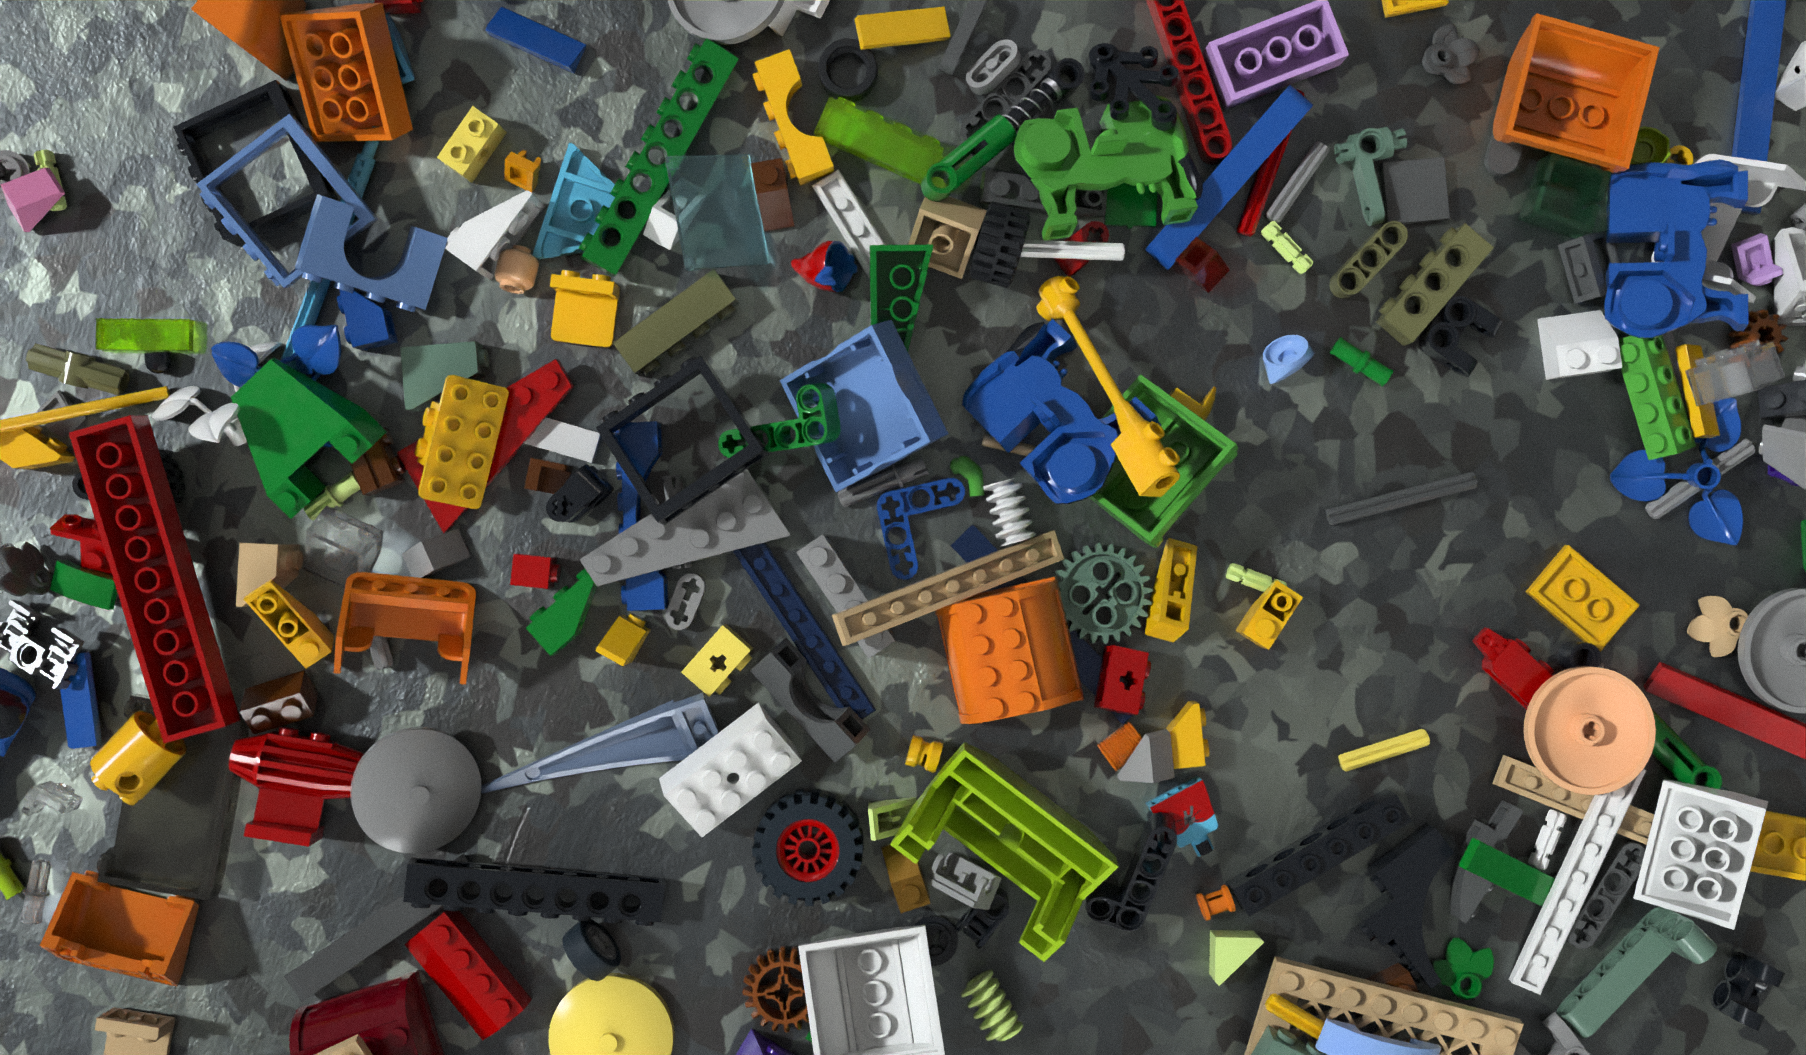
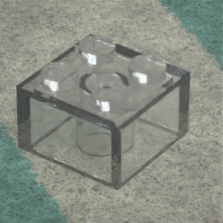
M1759 339L1741 344L1737 348L1730 350L1726 348L1708 354L1709 356L1695 360L1696 366L1685 370L1696 406L1757 391L1785 377L1774 342L1760 344Z

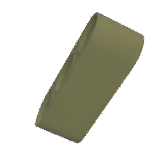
M1390 221L1373 232L1330 279V291L1334 296L1342 299L1349 298L1361 291L1406 243L1408 231L1404 224L1398 221ZM1385 231H1390L1395 236L1394 245L1386 242L1384 238ZM1364 253H1368L1373 257V267H1368L1364 264L1362 259ZM1343 275L1351 278L1353 282L1351 290L1343 287L1341 283Z

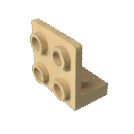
M114 1007L96 1018L95 1030L106 1032L104 1055H169L175 1017Z

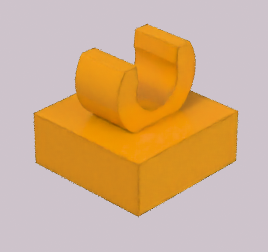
M522 150L518 154L511 151L505 159L504 180L532 193L538 185L541 158L537 157L532 162L526 159L527 151Z

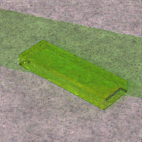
M96 318V350L193 351L194 320Z

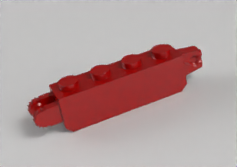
M1484 627L1472 640L1485 656L1482 660V670L1527 710L1535 692L1545 681L1553 676L1554 670L1540 659L1536 661L1529 654L1531 649L1517 638L1515 640L1503 638L1491 629Z

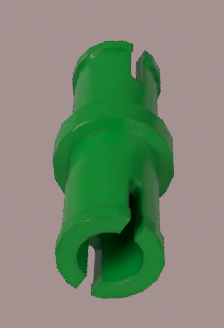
M1342 337L1337 340L1330 351L1331 355L1338 357L1353 367V372L1364 374L1381 387L1387 383L1394 370L1387 368L1372 358L1369 351H1361Z

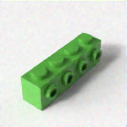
M1630 335L1618 339L1622 361L1621 371L1648 460L1675 455L1696 447L1663 335L1654 338H1638Z

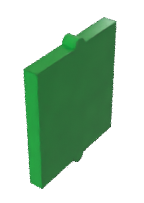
M1126 183L1108 189L1104 225L1127 226V229H1132L1133 226L1156 227L1157 190L1152 193L1147 185L1144 186L1145 192L1139 194L1136 186Z

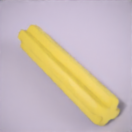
M1419 729L1340 754L1338 760L1342 770L1350 771L1428 746L1430 738L1426 730Z

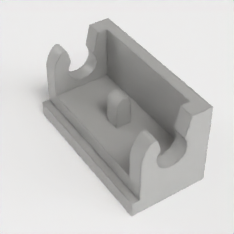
M949 852L946 858L942 854L936 857L929 876H926L924 882L971 908L989 910L1001 877L953 852Z

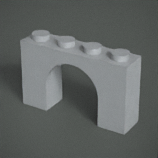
M822 534L796 552L837 613L869 601L842 561V557L826 534ZM887 629L857 641V643L869 659L893 643L895 635L891 629Z

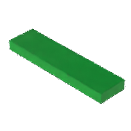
M1473 837L1458 865L1540 906L1543 905L1555 881V878Z

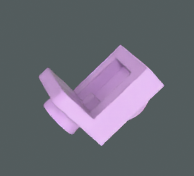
M1760 233L1731 244L1738 279L1754 286H1761L1772 282V278L1783 274L1782 267L1773 264L1767 235Z

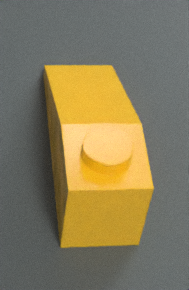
M1172 538L1166 540L1153 592L1150 597L1152 605H1148L1145 635L1175 642L1189 630L1198 546Z

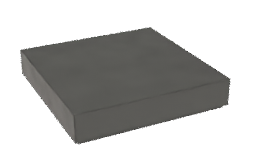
M1444 157L1392 161L1380 164L1385 224L1390 221L1413 224L1447 221L1450 219Z

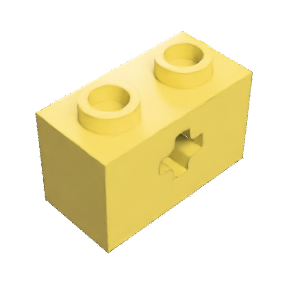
M472 106L437 158L473 183L507 132L497 122Z
M724 624L681 673L708 697L714 692L720 695L732 682L728 676L735 668L741 672L751 661L752 657L749 653L753 647L727 624ZM724 655L727 658L724 661V664L727 666L726 669L724 667L716 669L713 666L716 663L713 657L718 658Z

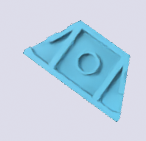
M572 143L568 145L532 254L538 260L583 253L584 251L579 249L586 234L589 232L594 235L599 224L594 220L603 205L609 208L615 198L610 195L615 184ZM605 230L602 233V240L604 243L609 230Z

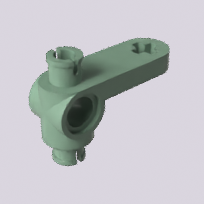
M1387 126L1367 128L1360 133L1349 135L1346 143L1334 145V155L1339 154L1335 158L1337 163L1342 164L1347 161L1351 163L1362 213L1368 226L1381 224L1385 219L1384 205L1373 162L1391 158L1394 155V150L1407 147V138L1401 139V136L1406 135L1403 128L1392 132ZM1362 141H1368L1372 144L1373 153H1367L1363 150Z

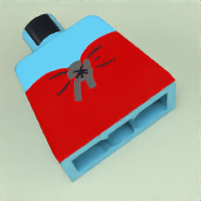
M1195 776L1146 802L1152 814L1165 812L1174 818L1179 848L1191 843L1198 857L1204 856L1214 849L1207 834L1216 830L1218 823L1206 786L1200 777Z

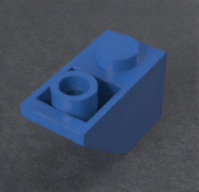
M339 289L340 295L337 296V303L341 313L345 314L347 326L344 327V333L347 342L352 344L353 348L363 351L398 343L390 311L371 299L366 298L355 289L353 293Z

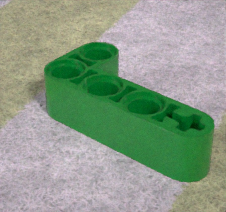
M826 383L807 384L798 390L796 402L799 419L751 426L768 453L830 443L839 437L841 425L834 389ZM815 391L819 395L818 405H816L813 400V394ZM819 423L824 427L823 437L818 431ZM791 428H793L796 433L795 441L791 438L790 435ZM738 429L727 430L719 437V450L727 458H730L747 446H738L737 440L744 439ZM764 432L768 437L767 445L763 441Z

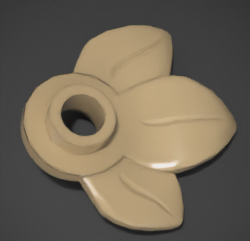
M1719 596L1699 598L1698 603L1703 615L1697 616L1690 622L1687 634L1697 641L1710 642L1709 649L1712 657H1722L1730 654L1736 647L1748 614L1742 609L1732 608L1725 598ZM1732 618L1736 620V626L1733 629L1730 627V620Z

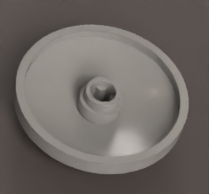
M668 0L674 17L688 33L701 41H705L707 38L717 45L735 44L754 37L774 20L784 3V0Z
M1790 588L1770 595L1760 602L1749 614L1742 627L1738 641V661L1747 685L1761 700L1781 710L1804 714L1806 713V588Z
M428 727L401 729L378 740L360 759L351 781V805L360 827L377 844L400 853L415 854L428 852L454 840L472 821L481 798V776L477 763L469 750L452 735Z

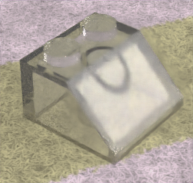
M326 506L306 529L303 570L345 588L346 580L351 574L372 572L381 552L383 531L371 524L357 520L342 511Z

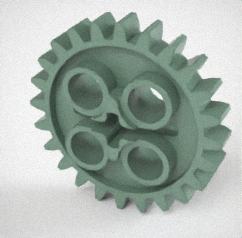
M1097 543L1094 546V552H1092L1088 545L1083 546V556L1077 551H1073L1071 554L1074 562L1064 559L1062 563L1066 570L1055 571L1056 575L1061 578L1058 585L1066 620L1070 622L1068 626L1069 632L1079 629L1078 639H1083L1086 634H1089V643H1095L1097 637L1100 636L1102 644H1108L1109 635H1111L1115 642H1119L1120 632L1126 636H1131L1132 633L1129 626L1132 625L1133 627L1140 628L1141 624L1136 618L1138 616H1148L1142 610V607L1152 605V602L1145 599L1144 594L1153 592V589L1144 587L1143 583L1148 581L1150 576H1140L1139 573L1145 566L1139 565L1134 567L1133 562L1136 556L1132 555L1127 559L1124 558L1125 548H1121L1117 553H1114L1113 544H1108L1105 551H1103L1101 544ZM1097 563L1104 565L1107 570V575L1103 580H1098L1093 575V567ZM1119 572L1120 577L1104 593L1107 599L1097 600L1089 613L1084 615L1083 610L1098 596V592L1095 589L1106 587L1113 575ZM1120 584L1127 585L1130 590V596L1126 601H1122L1117 597L1116 589ZM1077 586L1084 588L1087 594L1086 600L1082 604L1075 602L1072 596L1073 590ZM1100 607H1105L1110 613V619L1104 625L1096 619V612Z

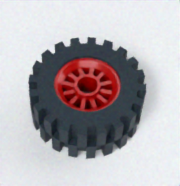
M814 788L812 792H805L804 789L796 790L795 794L789 795L787 793L780 797V800L777 803H773L762 817L755 832V841L752 847V857L756 858L754 867L757 873L761 872L763 876L761 882L767 888L771 885L774 888L773 895L779 899L782 895L789 897L788 903L794 905L797 904V900L805 901V906H814V902L818 900L825 904L830 902L831 896L836 894L839 897L845 892L846 886L848 884L852 885L856 879V873L858 870L860 871L864 850L862 828L860 829L856 813L852 814L850 805L845 801L842 803L836 799L837 795L831 792L828 795L822 794L821 789ZM802 826H808L807 834H805ZM813 826L819 828L816 834H812ZM795 829H797L800 837L793 833ZM825 832L827 836L819 839L821 834ZM790 838L795 843L786 842V840ZM804 841H812L817 846V851L812 855H806L801 851L800 844ZM831 842L832 847L822 845ZM786 849L795 850L791 853L786 854ZM822 853L831 854L830 858H827ZM797 857L798 859L793 864L790 859ZM817 859L823 862L824 865L820 867ZM801 862H805L804 869L798 868ZM812 862L814 870H809V863Z

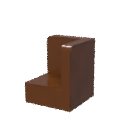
M530 458L524 488L555 494L572 475L573 466Z

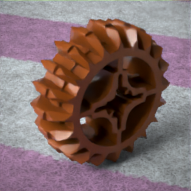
M780 946L779 955H776L775 951L770 948L767 951L768 959L759 954L756 959L758 965L750 964L748 968L752 975H745L743 980L744 983L749 985L743 988L742 991L744 996L750 997L745 1002L746 1008L756 1007L752 1011V1018L762 1015L760 1025L764 1027L768 1021L773 1022L772 1031L774 1032L777 1031L779 1024H784V1031L787 1033L790 1032L791 1023H794L797 1030L802 1029V1019L809 1023L806 1002L801 1007L791 1010L792 1000L796 997H802L803 993H805L803 979L794 978L789 968H795L802 973L800 957L797 956V947L792 948L791 954H786L785 946ZM779 967L776 980L768 981L767 985H760L761 978L769 970ZM783 977L785 978V984H788V988H790L786 1001L785 994L781 993L782 989L779 991ZM762 996H765L766 999L777 1001L780 1010L768 1005Z

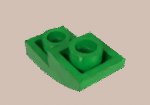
M68 560L56 561L50 590L91 606L114 610L118 593L113 576L102 571L86 570Z

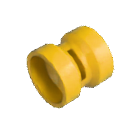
M913 735L905 765L911 767L919 765L924 767L926 771L935 773L943 743L937 741L929 743L924 741L922 737Z

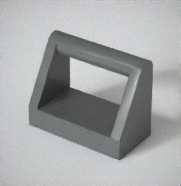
M1607 230L1581 236L1558 245L1575 304L1606 295L1607 287L1593 241L1601 239L1608 265L1609 263H1621L1616 243H1606Z

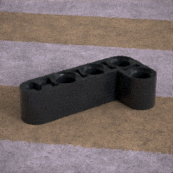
M1158 812L1150 816L1121 887L1102 882L1086 897V912L1092 920L1129 932L1136 931L1142 927L1177 844L1176 824L1170 814ZM1157 835H1160V842L1157 840ZM1151 856L1157 858L1153 861L1145 860L1147 857ZM1138 883H1144V884H1146V885L1143 886V887H1136V886H1134L1135 884H1138ZM1096 900H1104L1105 902H1104V903H1096V902H1094V901H1096ZM1128 909L1135 910V911L1132 912V913H1126V912H1124L1125 910H1128Z

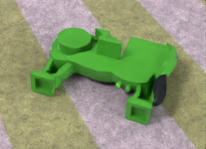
M1156 95V97H1157L1160 101H1169V102H1171L1170 100H1168L1167 98H1165V97H1163V96H1157V95ZM1141 101L1128 102L1129 115L1124 120L1113 119L1110 116V104H1107L1100 120L1102 133L1096 138L1091 150L1078 108L1057 110L1054 119L1037 118L1025 120L1019 127L1013 153L1016 164L1038 190L1041 203L1048 214L1042 230L1043 240L1069 238L1073 234L1078 224L1077 216L1074 214L1077 210L1075 204L1076 189L1107 190L1122 183L1136 186L1139 194L1145 192L1144 186L1147 185L1150 192L1158 191L1163 201L1161 213L1163 225L1189 222L1198 208L1196 200L1201 198L1203 182L1190 156L1186 131L1178 111L1176 125L1170 130L1162 131L1152 125V111ZM1116 108L1115 110L1121 111V110H1124V109H1123V108Z

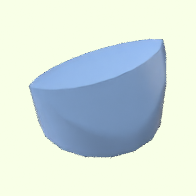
M1286 335L1275 339L1266 346L1263 352V361L1270 384L1289 377L1313 357L1315 353L1304 337Z

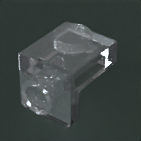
M48 781L33 786L24 797L26 804L21 813L27 816L38 813L47 805L64 814L78 809L83 797L75 794V790L66 784Z

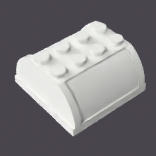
M925 925L862 932L798 945L814 1055H945Z

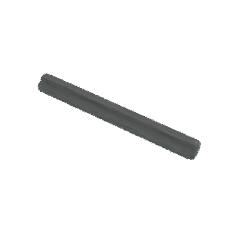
M1468 472L1329 508L1325 511L1326 519L1329 525H1335L1478 487L1477 477L1474 472Z

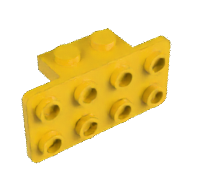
M448 375L446 377L440 403L432 401L431 407H427L424 412L423 426L426 427L423 438L418 439L415 448V456L418 457L417 462L424 466L418 489V495L421 498L470 509L481 507L509 395L505 387L456 375Z

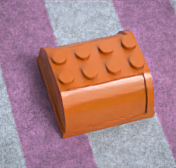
M1536 13L1520 38L1508 64L1493 122V136L1495 140L1507 144L1515 142L1595 164L1602 170L1611 173L1626 171L1631 163L1660 47Z
M1057 576L984 591L935 610L940 625L961 724L984 723L1044 711L1084 699Z

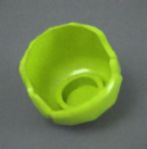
M1639 127L1630 165L1649 162L1666 163L1671 155L1669 137L1662 134L1656 128Z

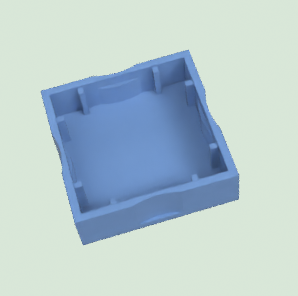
M892 320L869 326L839 344L827 356L809 362L780 380L798 419L796 395L802 386L826 383L834 389L841 425L840 435L835 441L814 445V448L835 492L859 483L949 434ZM815 391L813 394V400L815 404L818 405L819 395ZM819 423L818 431L823 437L824 427Z

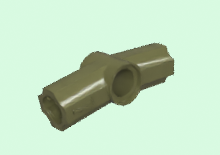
M35 343L28 350L25 360L28 363V369L57 377L59 382L81 388L90 387L118 396L123 395L130 381L129 370L96 361L95 357L68 350L65 352Z

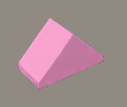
M42 168L0 184L7 204L24 232H30L65 194L50 168Z

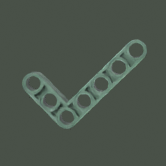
M1659 906L1655 907L1639 921L1559 1005L1556 1014L1580 1038H1587L1598 1030L1672 951L1695 964H1701L1708 961L1715 954L1717 944L1691 919L1672 910Z

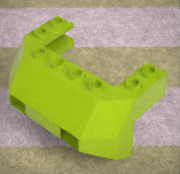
M966 742L944 764L913 805L890 844L916 864L925 849L929 850L936 843L944 829L998 872L1002 873L1023 891L1036 899L1037 903L1018 943L1043 962L1066 942L1083 900L1119 867L1116 856L1089 828L993 755Z

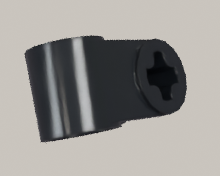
M999 887L994 898H998L1004 903L1000 909L984 910L970 907L955 925L954 929L958 932H964L975 941V946L978 949L988 942L996 928L1009 913L1008 896Z

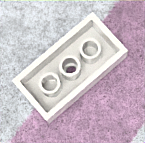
M758 702L661 776L659 781L663 796L701 837H704L802 762L795 744Z

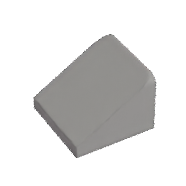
M58 390L37 412L75 404L64 392ZM80 416L44 425L49 431L65 438L86 417Z

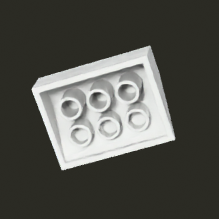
M1664 779L1633 898L1734 930L1769 801L1732 791Z

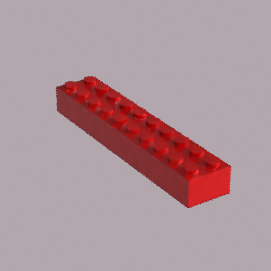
M129 415L69 432L163 743L222 728L241 720L148 415Z

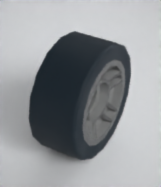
M592 919L590 921H579L564 934L562 942L567 957L574 967L590 980L600 981L620 965L621 954L615 940L596 921Z

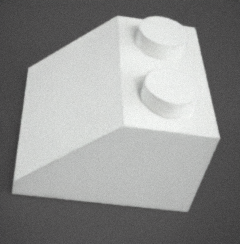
M1601 310L1537 319L1546 380L1608 372L1622 368L1618 336L1605 319Z

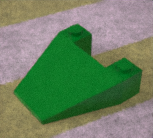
M274 357L231 396L232 403H237L240 407L237 416L266 494L290 519L326 487L304 465L321 447L329 441L353 464L387 433L364 408Z

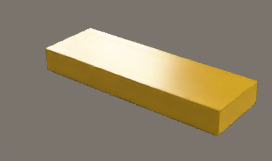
M945 6L857 15L854 19L861 50L946 41L951 37Z
M1692 344L1677 346L1675 351L1693 437L1712 438L1720 436L1701 345Z

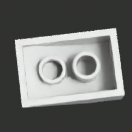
M526 190L464 222L461 227H456L450 233L447 239L448 245L445 249L481 275L492 280L501 251L512 249L513 245H518L545 208V205L530 191Z

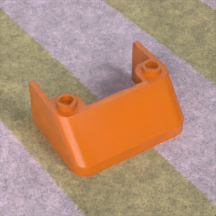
M368 572L351 574L346 580L337 627L334 673H341L344 651H365L371 647L374 636L437 641V651L441 657L451 661L462 662L459 684L466 685L476 599L474 587L468 583Z

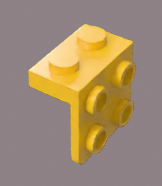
M562 270L561 275L551 274L550 287L556 291L551 338L556 342L603 348L611 347L614 341L620 287L611 281L610 276L593 274L592 279L580 278L579 272Z

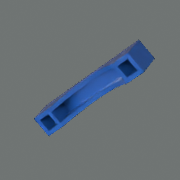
M658 421L629 422L620 430H617L615 436L646 482L654 465L663 454L661 423ZM617 461V480H622V492H618L617 495L618 510L623 511V523L619 524L620 534L641 520L642 498ZM662 570L626 579V586L621 587L622 604H627V611L667 609L669 605L668 577Z

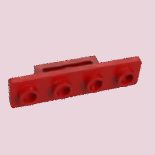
M65 514L50 527L51 535L80 541L81 567L112 574L95 520L83 518L76 514Z

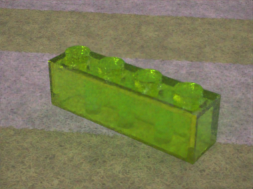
M829 97L814 130L815 136L823 137L825 143L921 185L928 169L941 161L944 147L939 146L940 142L937 139L928 135H923L921 138L912 134V129L898 122H895L894 125L883 121V116L877 112L866 110L865 113L854 108L855 104L845 98L838 97L835 100Z

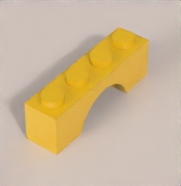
M790 49L756 61L757 72L752 75L758 92L764 90L768 101L764 102L763 105L769 121L775 119L779 130L775 131L774 134L780 150L787 149L790 159L786 160L785 164L791 179L797 177L801 186L832 174L834 166L823 137L810 136L800 132L794 127L788 117L790 101L794 94L802 87L801 78Z

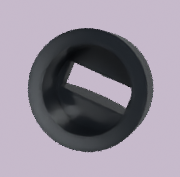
M170 351L144 353L147 369L157 374L166 372L171 367Z

